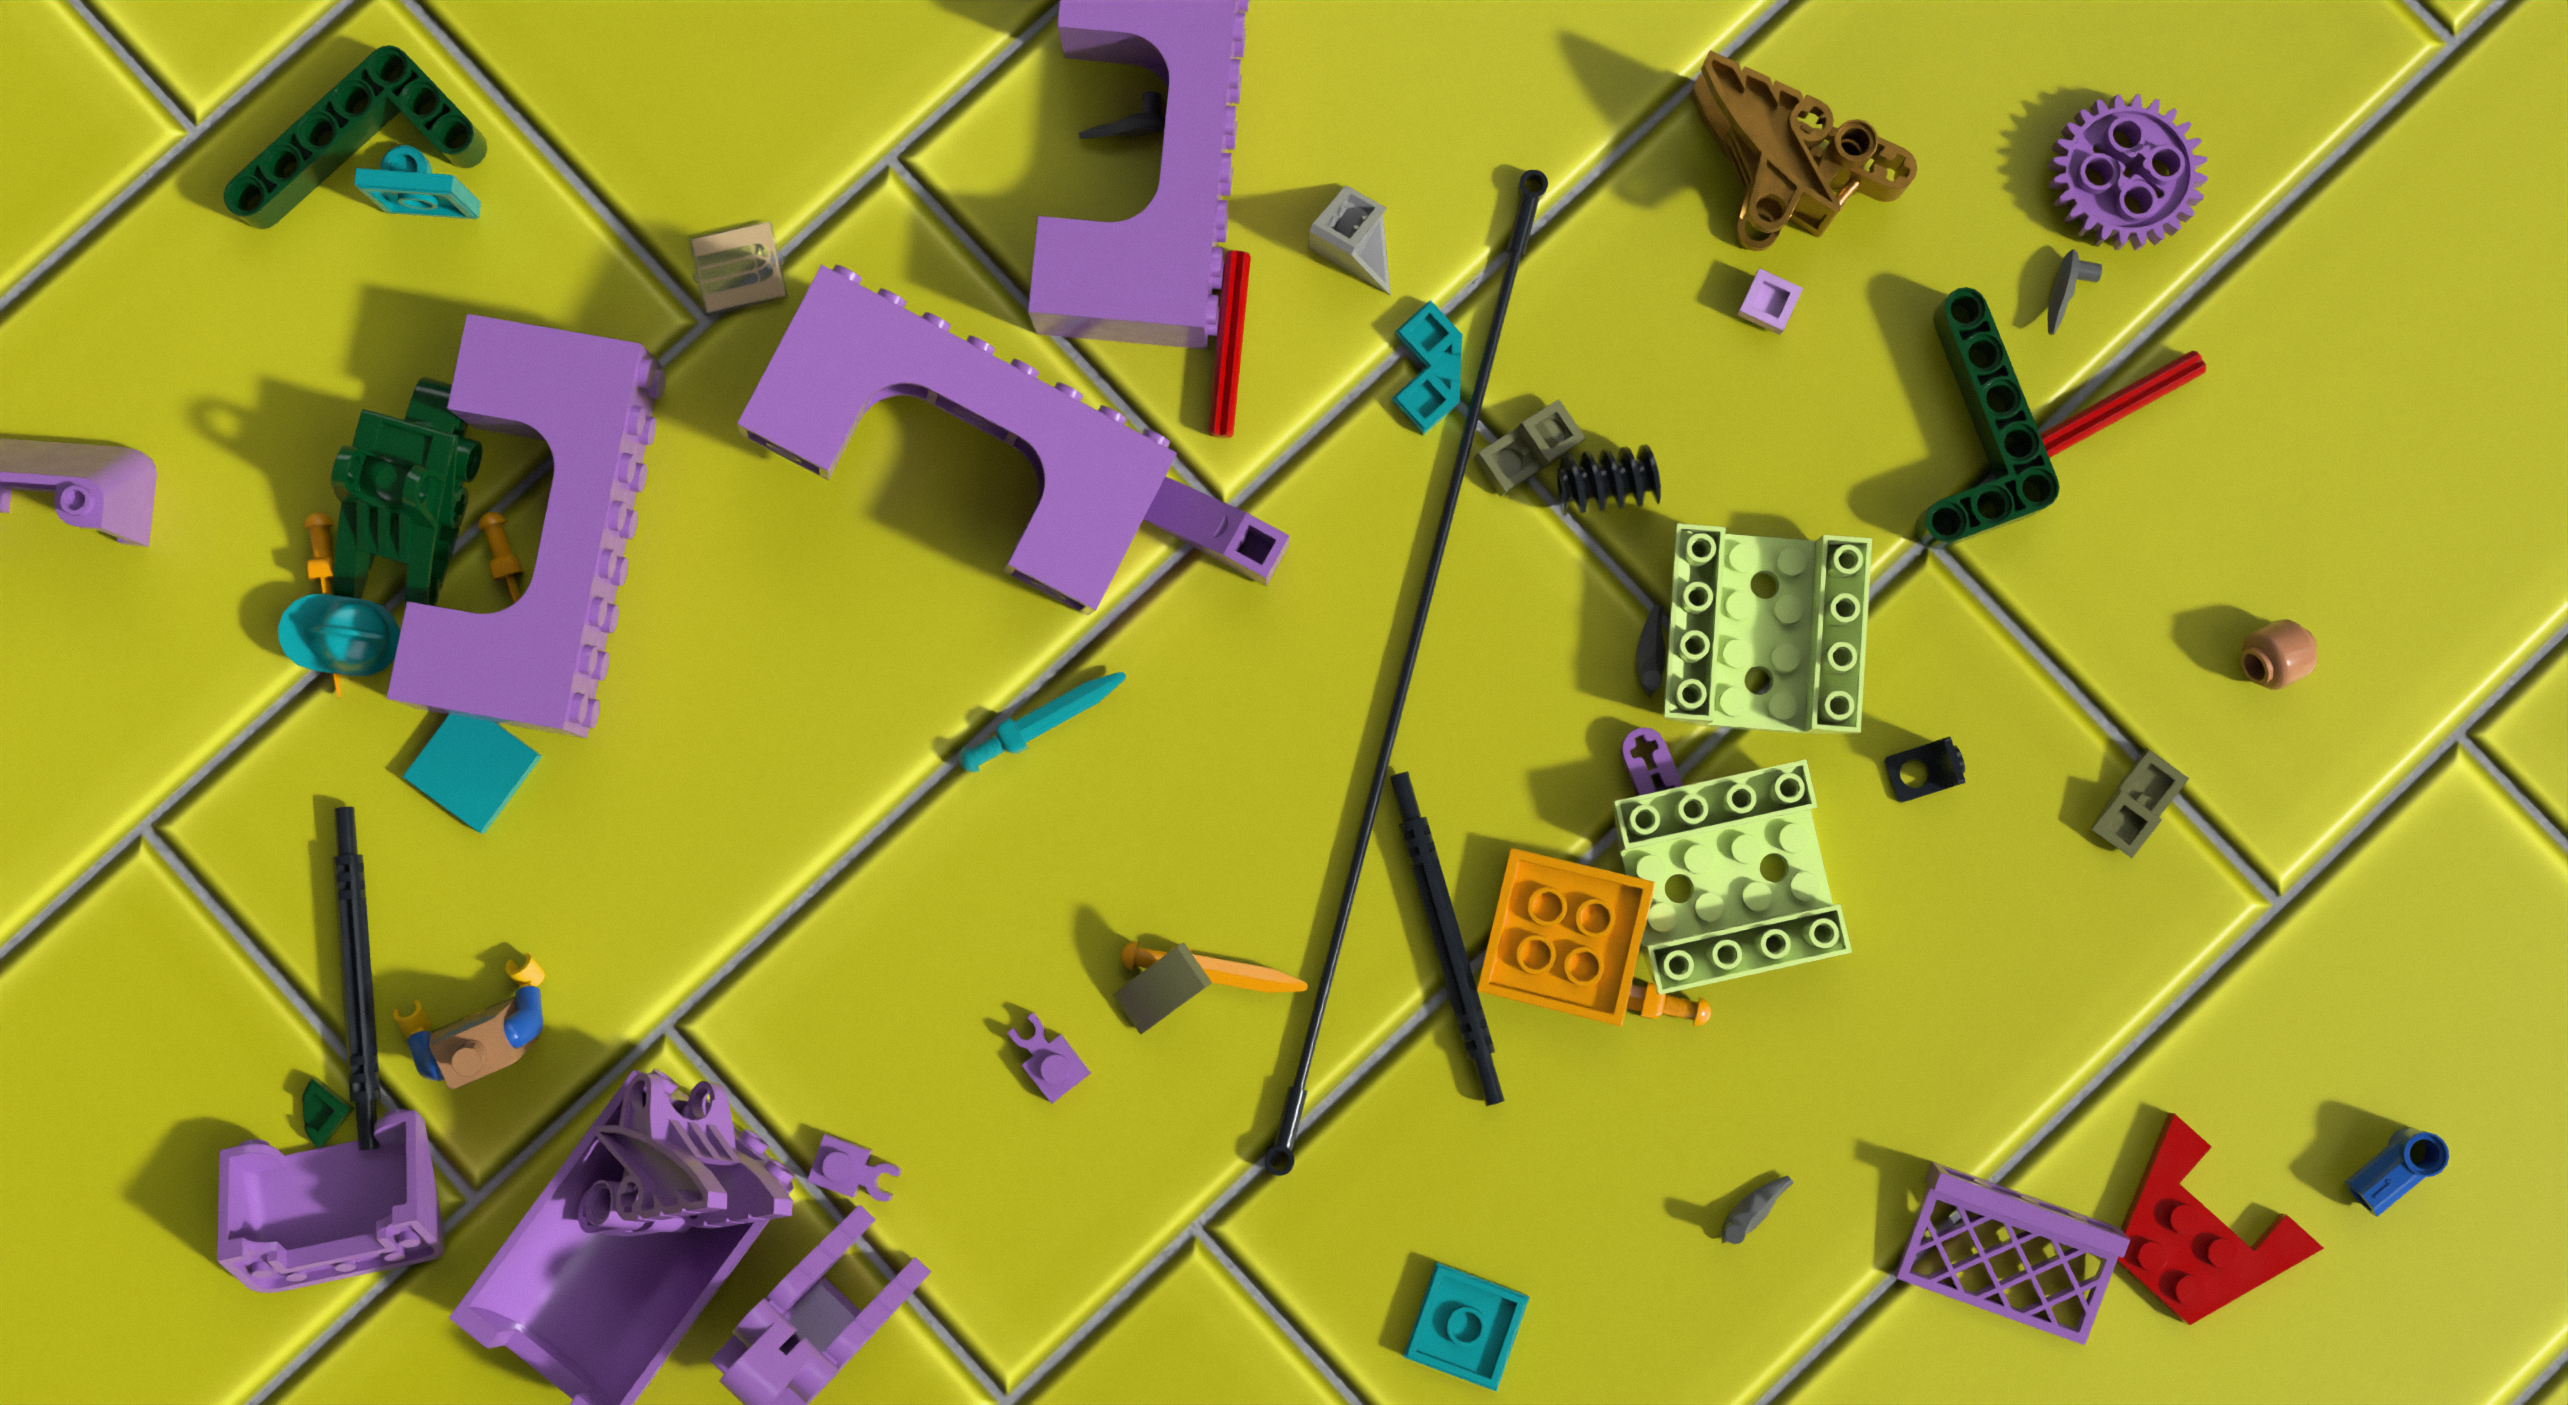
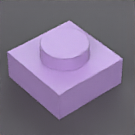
M1759 268L1737 316L1781 335L1803 288Z

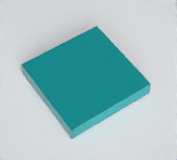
M356 168L354 185L386 213L475 220L480 216L481 201L454 175Z
M449 714L402 777L477 832L485 834L541 759L542 755L496 722Z
M1436 1261L1404 1349L1403 1357L1497 1392L1530 1297L1527 1294Z

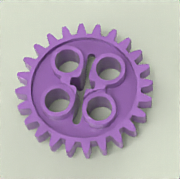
M2120 94L2112 98L2108 107L2099 99L2090 107L2091 113L2085 109L2080 110L2074 117L2076 124L2068 122L2061 130V134L2065 139H2058L2052 146V150L2060 156L2053 158L2048 163L2047 168L2060 173V175L2054 177L2048 183V188L2062 189L2063 192L2053 204L2054 206L2068 205L2071 211L2063 220L2065 223L2077 218L2082 221L2078 231L2080 237L2090 229L2097 231L2095 237V245L2097 246L2103 243L2109 236L2113 237L2114 250H2120L2126 244L2128 238L2134 250H2139L2146 243V238L2155 246L2165 238L2164 232L2172 236L2180 230L2181 225L2179 221L2186 223L2195 214L2190 206H2196L2203 200L2204 196L2194 188L2201 187L2208 181V177L2195 172V170L2207 162V157L2194 156L2192 150L2202 141L2200 138L2187 140L2184 136L2191 126L2190 122L2179 126L2172 123L2177 112L2175 108L2168 111L2164 116L2159 114L2160 102L2158 99H2155L2147 108H2142V100L2139 94H2136L2127 106H2125ZM2113 132L2125 134L2130 141V148L2119 146L2113 138ZM2093 147H2098L2099 153H2095ZM2152 160L2163 162L2169 170V176L2159 175L2152 166ZM2126 167L2132 171L2129 178L2122 174ZM2085 169L2096 170L2102 177L2103 185L2091 183L2086 177ZM2155 191H2159L2162 198H2157ZM2125 196L2132 197L2140 203L2141 214L2129 211L2124 203Z

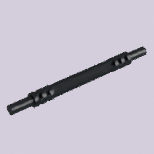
M1409 772L1399 773L1390 776L1403 823L1399 824V828L1467 1060H1473L1485 1105H1494L1505 1101L1491 1053L1495 1052V1048L1427 817H1421Z
M354 807L334 808L337 856L332 857L350 1102L355 1101L358 1146L360 1151L379 1148V1142L374 1136V1124L377 1121L376 1099L381 1098L364 861L363 855L358 854L355 809Z

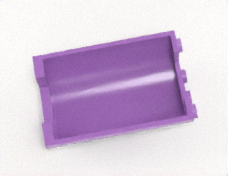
M654 1068L650 1074H656L662 1079L665 1094H668L675 1110L683 1116L684 1107L688 1106L689 1096L677 1089L679 1085L672 1078ZM637 1070L631 1072L449 1317L487 1349L507 1346L573 1399L569 1405H634L770 1221V1219L715 1229L691 1227L683 1234L658 1232L634 1237L586 1233L580 1228L578 1208L583 1194L599 1180L622 1181L624 1166L594 1134V1128L596 1125H619L626 1088L635 1075L643 1073ZM645 1087L642 1096L643 1107L646 1105L647 1087ZM709 1099L706 1100V1105H705L706 1114H707L708 1109H709V1107H710V1100H709ZM734 1128L736 1149L756 1160L779 1181L789 1195L793 1189L791 1180L795 1175L786 1166L770 1158L765 1153L769 1145L760 1136L746 1128L742 1133Z

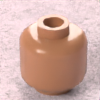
M2289 619L2276 620L2252 632L2244 640L2240 657L2241 666L2247 678L2253 683L2270 690L2283 689L2306 677L2315 669L2317 663L2316 640L2312 633L2303 628L2299 623Z

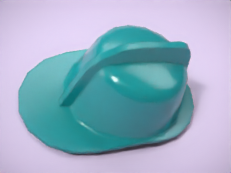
M312 594L295 600L283 612L278 625L279 643L285 655L298 666L313 671L349 676H371L384 670L395 659L400 636V629L393 615L382 605L368 600L329 594Z

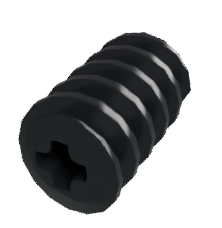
M1647 444L1639 446L1636 459L1631 449L1627 446L1619 450L1617 461L1609 449H1603L1600 452L1598 463H1596L1591 452L1584 451L1581 454L1578 466L1570 453H1566L1562 456L1560 467L1557 469L1558 498L1563 516L1567 515L1570 501H1575L1581 514L1586 513L1588 500L1594 498L1599 511H1605L1609 496H1613L1619 509H1624L1627 494L1633 495L1638 507L1643 506L1646 492L1652 493L1657 505L1660 503L1661 483L1659 469L1653 452Z

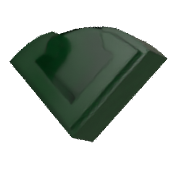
M312 1078L309 1081L302 1097V1102H304V1128L307 1136L318 1148L324 1147L355 1109V1107L319 1078Z

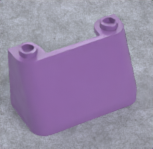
M0 438V513H9L12 490L54 492L55 510L59 518L65 523L79 528L97 529L117 537V542L124 545L149 547L157 472L153 460L145 453L129 447Z
M397 1109L387 1112L384 1117L377 1120L374 1124V1136L379 1142L378 1149L359 1151L357 1140L283 1155L278 1149L270 1146L267 1141L251 1139L241 1142L237 1147L220 1150L217 1262L247 1288L262 1293H274L427 1262L442 1256L445 1251L444 1229L424 1119L416 1110Z

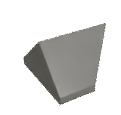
M1345 185L1312 224L1309 231V249L1391 296L1383 218L1387 208Z

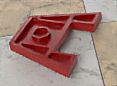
M2168 1113L2121 1226V1230L2131 1240L2124 1258L2118 1256L2117 1263L2183 1323L2192 1325L2321 1251L2324 1247L2287 1214L2283 1213L2274 1220L2253 1246L2249 1247L2180 1184L2212 1146L2175 1113Z

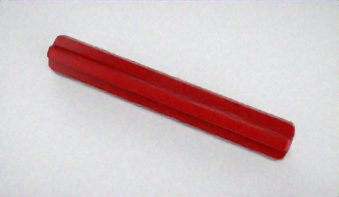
M1237 250L1227 251L1224 261L1208 433L1216 438H1232L1234 435L1251 256L1248 252Z
M2190 351L2040 433L2049 458L2204 374L2207 367L2201 355L2197 351Z

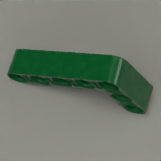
M391 45L382 46L373 51L227 184L224 191V202L232 213L253 228L266 229L274 226L401 111L457 167L471 168L481 163L486 156L487 142L475 125L403 50ZM404 66L403 74L400 78L388 82L390 72L396 67ZM368 98L366 108L360 113L353 114V107L357 101ZM428 100H436L435 107L430 113L419 115L420 107ZM327 130H333L332 138L329 142L318 146L317 142L320 135ZM460 133H468L467 141L463 146L451 149V143L455 136ZM291 162H297L295 172L287 178H282L284 168ZM256 194H261L258 206L247 211V203L250 198Z
M1968 287L1958 288L1951 292L1935 310L1933 320L1996 480L1939 500L1919 515L1915 524L1916 536L1924 546L1935 550L1950 547L2031 517L2053 504L2058 497L2060 489L2058 478L1988 304L1980 292ZM1951 305L1964 307L1969 313L1970 322L1964 324L1956 321L1951 315ZM1969 349H1978L1985 354L1988 362L1987 368L1976 367L1972 364L1968 355ZM1987 393H1996L2002 397L2005 403L2004 412H1995L1988 406L1986 400ZM2005 437H2013L2021 443L2023 448L2022 457H2014L2006 451L2004 445ZM2024 481L2033 482L2038 486L2041 494L2039 502H2032L2025 497L2022 490ZM1978 498H1988L1993 502L1996 507L1994 519L1985 518L1980 514L1977 508ZM1934 514H1942L1949 519L1952 527L1950 535H1940L1935 531L1932 525Z

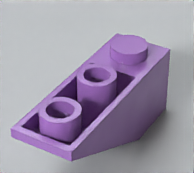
M1166 476L1143 519L1264 586L1268 585L1290 542L1289 535L1249 513Z

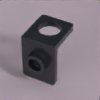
M1950 736L1887 756L1884 759L1896 800L1899 803L1965 783L1963 775L1965 773L1964 760L1959 748L1953 745ZM1908 760H1918L1927 769V780L1918 788L1907 786L1901 779V767Z

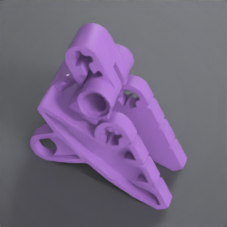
M639 1073L635 1075L626 1088L619 1125H596L594 1128V1134L624 1166V1173L621 1182L599 1180L583 1194L578 1208V1222L580 1228L586 1233L627 1237L658 1232L683 1234L691 1227L715 1229L723 1226L727 1227L792 1216L793 1200L779 1181L756 1160L736 1149L734 1127L727 1094L719 1083L707 1081L697 1083L691 1091L688 1106L684 1107L682 1116L672 1106L668 1094H665L662 1079L656 1074ZM645 1087H647L646 1105L643 1107L642 1096ZM708 1094H709V1095H710V1107H709L708 1112H707V1114H706V1108H705L706 1098H707V1096H708Z
M861 1205L856 1207L766 1298H763L732 1331L734 1335L710 1359V1362L724 1374L719 1382L743 1405H808L931 1273L925 1265L914 1257L863 1311H860L824 1275L876 1220Z

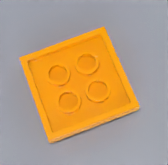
M1511 848L1477 991L1622 1027L1656 882Z

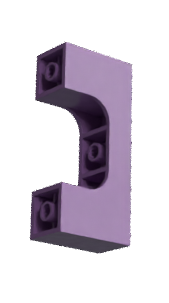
M1060 0L1057 27L1065 58L1133 64L1144 67L1155 73L1168 88L1159 185L1154 198L1142 212L1130 219L1119 222L1038 216L1028 308L1036 334L1207 349L1208 335L1217 336L1220 308L1218 307V295H1212L1213 289H1222L1224 260H1222L1223 248H1218L1217 242L1226 243L1228 214L1227 201L1221 199L1222 196H1231L1232 153H1226V149L1235 150L1236 106L1230 105L1231 103H1240L1241 59H1235V57L1244 58L1246 29L1245 13L1243 12H1248L1249 0Z
M821 264L737 423L740 435L829 481L860 420L873 405L893 396L902 395L920 398L1014 447L1028 459L1035 471L1038 481L1036 506L1002 571L1086 615L1096 611L1177 454L1168 448L1170 441L1152 430L1144 428L1142 434L1125 426L1127 418L1109 407L1101 405L1097 411L1080 402L1083 395L1070 386L1057 382L1055 387H1052L1037 379L1039 372L1020 360L1013 359L1011 364H1008L993 356L995 348L977 337L969 335L966 341L948 332L951 327L948 322L934 314L924 312L923 316L920 317L904 308L907 302L898 295L883 288H880L876 294L859 285L862 278L853 271L837 264L831 270Z
M472 314L466 315L447 409L475 429L547 441L552 451L554 475L531 583L523 596L513 605L499 612L478 614L407 601L387 699L415 709L493 721L500 724L587 739L589 728L596 726L599 717L600 702L595 699L598 681L605 679L609 667V653L604 652L608 633H614L618 622L619 608L618 605H614L617 586L624 585L628 573V559L624 557L627 539L634 537L637 528L638 515L637 511L633 510L636 492H642L646 483L647 466L642 463L646 445H652L656 433V418L652 417L655 398L661 399L666 381L665 371L661 370L662 365L641 343Z

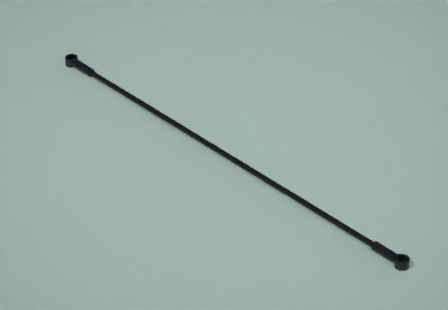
M1539 170L1526 171L1519 181L1518 193L1520 200L1506 250L1509 257L1293 1086L1288 1087L1274 1145L1267 1151L1265 1156V1165L1269 1172L1274 1175H1285L1294 1166L1292 1150L1308 1092L1304 1090L1519 261L1521 257L1525 256L1539 201L1545 196L1548 187L1547 177ZM1528 180H1536L1540 183L1542 189L1539 192L1532 193L1525 188L1524 183ZM1283 1151L1289 1156L1287 1167L1276 1169L1271 1165L1270 1157L1274 1152Z

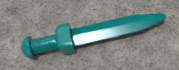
M1118 672L1087 681L1016 721L1011 717L1001 721L996 727L997 735L990 737L971 749L967 746L961 749L959 753L961 767L968 772H979V765L1005 751L1014 755L1028 749L1026 742L1099 703L1125 680L1126 674Z

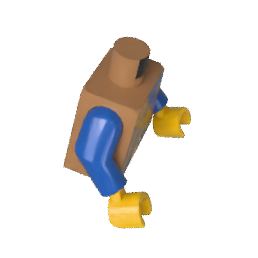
M526 953V963L521 968L512 959L505 966V972L520 988L515 992V996L435 1029L431 1033L429 1032L431 1021L418 1000H414L416 1010L410 1016L402 1017L398 1009L394 1010L393 1018L403 1035L408 1038L407 1043L416 1069L423 1078L430 1081L445 1080L450 1090L458 1088L517 1062L540 1038L539 1035L543 1029L541 993L537 986L543 981L545 973L529 953Z

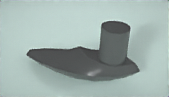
M1153 91L1143 93L1141 113L1079 133V138L1143 136L1161 131L1165 128L1166 119L1160 116L1161 95Z
M2074 249L2069 251L2062 260L2053 282L2048 303L2049 335L2056 333L2062 321L2067 304L2074 295L2076 280L2097 283L2102 274L2101 264L2079 260L2078 253Z
M1654 605L1645 622L1636 653L1638 682L1650 698L1662 684V674L1665 666V644L1662 634L1663 606Z
M1787 1175L1769 1182L1743 1198L1730 1211L1723 1223L1722 1243H1741L1745 1235L1754 1230L1767 1217L1776 1199L1794 1183Z

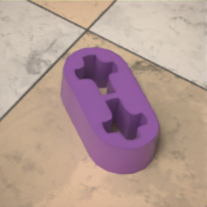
M1643 727L1635 729L1625 736L1621 742L1620 756L1636 796L1655 791V786L1650 777L1654 774L1657 775L1663 788L1683 786L1666 743L1658 732ZM1641 737L1644 743L1652 742L1655 746V750L1649 754L1654 768L1648 771L1641 757L1633 759L1630 750L1636 747L1635 738Z

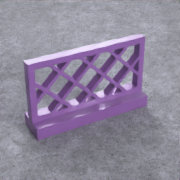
M1932 1161L1925 1179L1928 1185L1895 1271V1277L1910 1284L2085 1345L2118 1256L2124 1258L2131 1239L2117 1226ZM1936 1200L1956 1206L1963 1222L1936 1234L1930 1221ZM1965 1210L1977 1213L1979 1215H1976L1968 1219ZM1991 1219L2002 1222L2010 1238L1983 1250L1973 1227ZM2011 1226L2025 1230V1232L2015 1235ZM1927 1227L1931 1236L1922 1240ZM1968 1231L1978 1253L1951 1265L1941 1242ZM2037 1236L2050 1239L2057 1255L2030 1266L2020 1244ZM2059 1243L2073 1248L2063 1252ZM1936 1245L1946 1267L1928 1276L1912 1271L1911 1267L1916 1254ZM2014 1247L2024 1270L1998 1281L1988 1259ZM2086 1252L2101 1257L2102 1260L2096 1275L2077 1283L2067 1261ZM1983 1262L1993 1284L1976 1292L1963 1289L1956 1273ZM2061 1264L2072 1286L2045 1298L2035 1275ZM1950 1276L1954 1285L1945 1283L1941 1280ZM2030 1279L2039 1301L2022 1309L2010 1306L2003 1290ZM2090 1289L2086 1300L2082 1292ZM1997 1293L2001 1302L1988 1297ZM2076 1295L2083 1308L2076 1329L2058 1323L2050 1307ZM2045 1310L2048 1319L2036 1315V1313Z

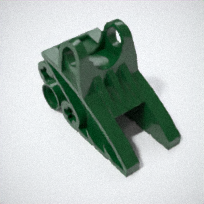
M422 377L415 386L404 420L362 409L352 446L344 444L340 448L331 474L332 488L336 497L341 502L334 561V595L361 599L368 579V570L371 569L375 555L408 564L405 608L407 601L431 606L437 605L439 589H442L449 566V557H452L459 535V526L462 525L468 504V490L463 485L464 482L470 483L474 480L478 473L483 453L480 441L465 438L468 423L447 409L452 384Z

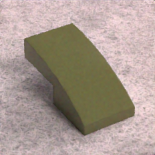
M1558 399L1521 422L1515 430L1479 451L1475 455L1474 460L1501 497L1568 453L1586 438Z
M2146 748L2117 786L2090 829L2130 858H2133L2162 821L2160 815L2189 778Z
M1183 942L1119 989L1113 996L1141 1035L1212 982Z

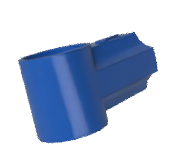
M2402 1128L2391 1136L2385 1149L2344 1181L2355 1199L2372 1215L2378 1217L2425 1177L2441 1173L2449 1160L2448 1147L2444 1140L2436 1134L2415 1128ZM2422 1140L2426 1146L2425 1157L2421 1162L2413 1164L2410 1159V1149L2415 1142Z

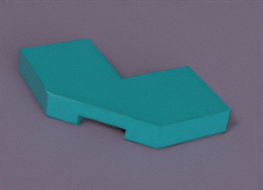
M1431 300L1395 331V336L1425 369L1393 396L1392 402L1423 436L1459 405L1463 334Z

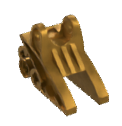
M1711 50L1709 51L1701 68L1703 76L1698 75L1690 95L1702 122L1723 154L1732 163L1743 189L1735 233L1739 243L1746 249L1764 251L1771 247L1788 220L1819 238L1855 191L1877 201L1891 202L1901 197L1916 177L1918 168L1912 153L1905 148L1878 137L1877 132L1868 122L1853 119L1841 124L1839 128L1833 127L1832 111L1821 100L1807 94L1803 99L1801 91L1777 80L1772 85L1770 77L1746 66L1741 71L1739 63ZM1809 113L1815 114L1819 117L1816 124H1822V130L1812 128L1797 118L1805 119ZM1827 140L1829 143L1826 148H1820L1819 144ZM1871 158L1874 160V162L1870 166V171L1868 172L1863 168ZM1887 168L1895 171L1893 178L1895 181H1890L1886 178ZM1831 188L1841 190L1835 195ZM1749 220L1754 228L1761 232L1770 233V236L1763 241L1752 240L1745 232V222Z

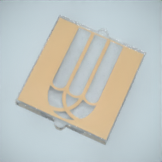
M771 221L689 239L696 268L693 279L696 283H699L704 310L707 316L789 298L782 270L785 258L778 252Z

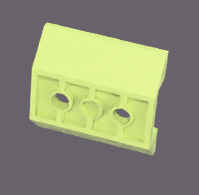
M1677 523L1675 528L1663 718L1706 727L1795 734L1861 733L1872 538L1822 535L1818 540L1812 541L1725 534L1726 527ZM1764 573L1773 578L1776 583V592L1772 598L1762 599L1752 592L1751 579L1754 575ZM1758 668L1767 673L1770 678V687L1765 694L1756 695L1747 689L1745 675L1748 670Z
M1806 759L1613 802L1618 852L1623 874L1656 882L1641 950L1657 995L1852 953L1841 904L1833 905L1811 814V809L1818 806ZM1768 854L1779 856L1785 864L1784 876L1778 882L1767 881L1761 875L1760 863ZM1672 875L1683 876L1690 883V896L1683 903H1675L1666 896L1665 883Z

